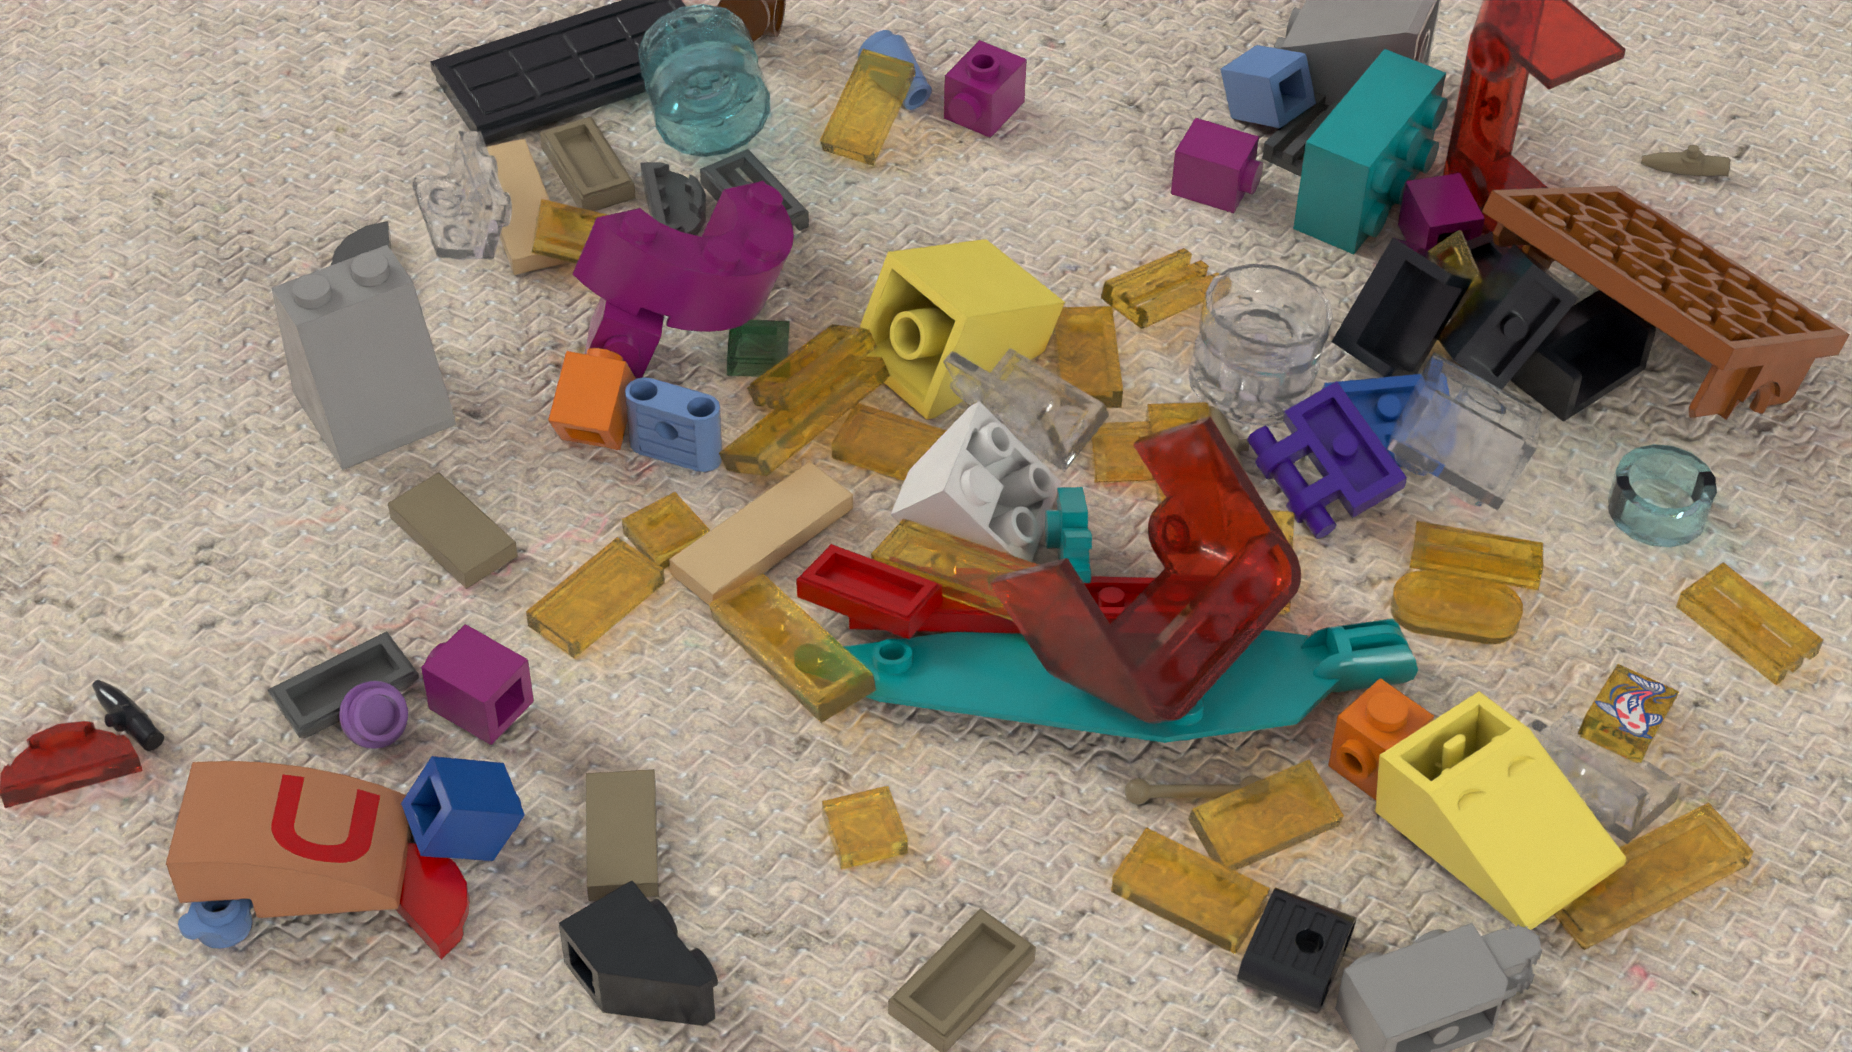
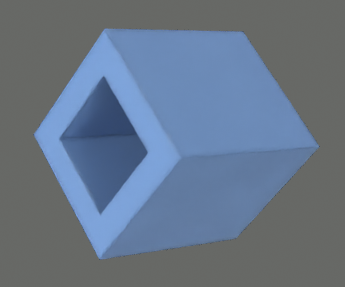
M1256 45L1220 69L1232 119L1281 128L1316 104L1306 53Z

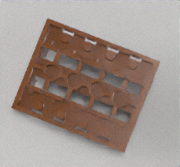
M1617 186L1492 190L1482 210L1483 213L1498 222L1493 232L1494 244L1499 247L1512 246L1513 244L1516 246L1524 245L1522 250L1548 270L1552 262L1557 261L1711 363L1710 370L1689 406L1690 418L1718 414L1727 420L1739 402L1744 403L1755 392L1757 393L1749 406L1754 412L1763 414L1767 406L1788 403L1796 394L1815 358L1839 355L1850 335Z

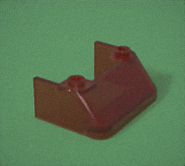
M1482 0L1469 39L1443 175L1460 173L1481 212L1492 190L1548 188L1511 155L1529 73L1550 90L1624 59L1626 49L1568 0ZM1482 212L1485 218L1482 234L1494 232L1498 222Z
M1211 416L1140 437L1133 444L1166 496L1154 509L1148 523V537L1151 547L1165 569L1111 624H1109L1068 558L1000 575L990 583L997 597L1049 674L1150 724L1174 721L1184 717L1298 592L1301 583V567L1295 551Z

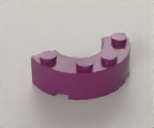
M764 181L723 189L702 237L680 232L662 224L641 208L597 217L572 275L607 302L634 316H637L642 307L668 316L666 321L667 327L699 332L729 330L748 323L763 309L793 246V227L791 219L782 204L783 197L781 193L774 187L767 185Z

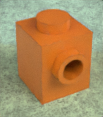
M590 348L586 354L566 351L548 419L561 440L615 450L621 449L628 421L625 389L631 381L636 379L626 361H623L619 354L600 348Z
M1380 678L1337 716L1328 766L1376 800L1379 755L1433 721L1434 715Z

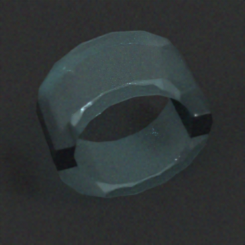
M1652 444L1638 447L1623 456L1616 468L1608 496V511L1616 526L1634 540L1659 547H1675L1688 544L1702 534L1707 524L1717 494L1716 478L1708 465L1691 452L1669 445ZM1645 479L1665 480L1678 485L1689 493L1694 503L1677 509L1659 507L1646 502L1637 495L1631 484Z

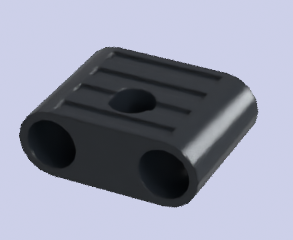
M1275 887L1246 949L1238 971L1237 982L1319 1013L1349 945L1357 917Z

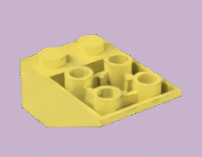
M1480 691L1379 755L1375 812L1515 926L1518 924L1520 927L1528 926L1527 928L1532 930L1625 865V855L1532 731Z

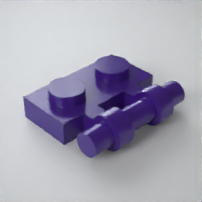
M1337 381L1284 411L1283 422L1292 433L1291 435L1278 442L1269 428L1263 426L1255 430L1247 438V442L1258 456L1255 461L1257 467L1266 479H1274L1289 500L1286 508L1297 523L1304 522L1316 539L1325 537L1337 526L1325 509L1328 504L1339 499L1349 515L1354 518L1404 489L1407 477ZM1306 455L1323 477L1310 486L1294 465L1296 461Z

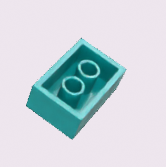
M1387 49L1380 53L1306 141L1293 226L1294 230L1351 254H1355L1369 236L1375 238L1379 235L1385 225L1389 210L1395 203L1398 205L1402 203L1405 182L1414 180L1419 172L1426 174L1437 157L1439 142L1433 139L1435 130L1440 125L1448 104V99L1442 97L1446 72Z

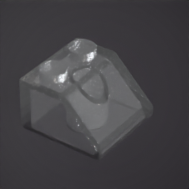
M1434 352L1392 430L1387 450L1393 452L1395 460L1408 471L1420 476H1426L1429 472L1449 483L1451 492L1462 501L1477 507L1485 503L1498 511L1537 449L1542 411Z

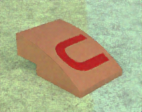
M246 761L192 762L166 860V866L180 903L251 899L257 918L399 909L408 843H410L412 834L401 805L406 795L379 784L309 767Z

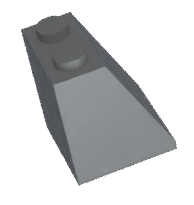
M1306 0L1302 9L1294 8L1292 10L1287 25L1286 38L1278 37L1274 48L1306 53L1314 93L1326 95L1325 104L1331 105L1337 98L1343 99L1384 49L1429 66L1441 0Z
M388 245L271 288L293 393L342 470L456 425L455 416L414 283Z

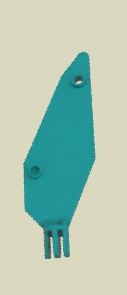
M1393 618L1326 627L1314 631L1310 635L1243 627L1242 639L949 632L912 637L910 639H886L874 643L807 651L801 653L795 660L796 671L800 675L878 702L1163 743L1297 725L1331 692L1339 693L1368 689L1380 678L1390 685L1404 684L1413 680L1418 672L1416 659L1409 648L1405 636L1401 632L1398 622Z

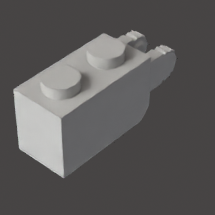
M1470 923L1448 932L1443 929L1430 931L1419 937L1412 945L1384 955L1381 952L1368 953L1344 969L1335 1009L1361 1052L1452 1051L1492 1036L1502 1001L1514 997L1516 992L1522 994L1524 989H1529L1535 976L1532 964H1537L1543 950L1540 948V935H1536L1527 928L1528 926L1520 927L1518 924L1517 927L1510 926L1509 930L1503 928L1481 936L1474 924Z

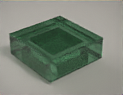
M749 320L742 326L729 329L727 376L787 377L790 321Z

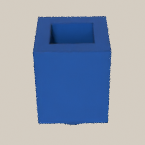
M431 756L401 802L420 856L494 861L525 816L520 798L516 794L505 764L500 762Z

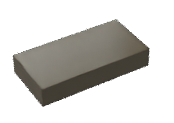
M592 116L539 132L541 148L583 215L636 198L634 182Z
M439 472L388 503L390 518L466 589L518 557L516 541Z
M655 769L586 773L588 901L599 900L632 880L646 897H659Z
M980 908L888 1000V1014L939 1052H947L1035 961L1036 946Z

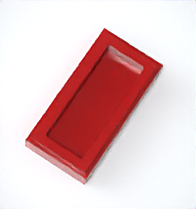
M830 544L796 579L798 598L906 639H910L934 613L936 608L943 603L942 584Z

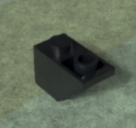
M633 880L559 922L564 963L603 1013L704 1026L715 1019L713 988L718 985V979L712 964L700 949L694 948L689 951L677 936V926L666 906L659 899H654L650 902Z

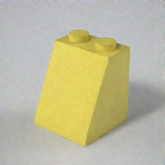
M987 239L890 251L886 255L850 354L925 419H933L1042 354L1047 347L1065 301Z

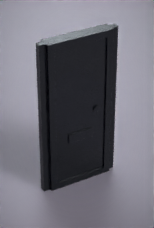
M621 0L430 61L431 70L436 76V81L477 142L481 143L482 146L724 66L723 57L718 51V46L682 0Z

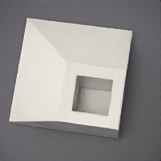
M979 401L971 405L909 470L891 516L933 555L1012 574H1023L1030 569L1045 528L1046 510L1052 509L1057 495V487H1060L1061 481Z

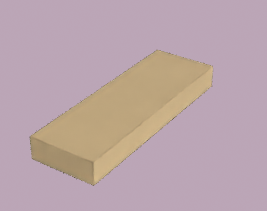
M525 138L470 150L473 170L513 274L517 275L569 263V246Z
M809 461L669 559L670 574L714 609L853 509V494Z

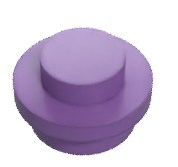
M367 681L353 687L344 697L339 712L340 724L345 735L356 745L371 749L383 748L394 743L404 732L408 721V707L403 695L394 686L381 681Z

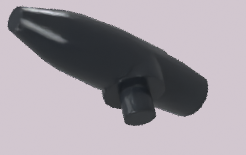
M100 680L94 681L92 686L97 699L108 713L104 718L107 727H113L118 732L125 731L146 751L155 750L163 743L164 735L131 698L108 683Z

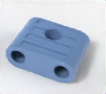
M646 377L637 378L626 386L625 397L629 442L634 452L699 472L712 471L720 466L723 460L719 401L715 397Z

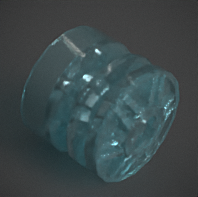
M706 4L686 6L660 17L645 32L638 49L639 69L644 80L645 90L649 95V104L656 129L666 144L683 154L701 157L727 154L746 145L763 129L770 114V93L763 71L758 64V55L754 49L751 34L741 18L722 7Z

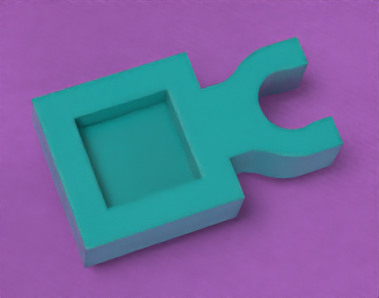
M1057 487V510H1046L1045 513L1046 549H1057L1065 583H1091L1089 549H1092L1091 530H1088V508L1083 487Z

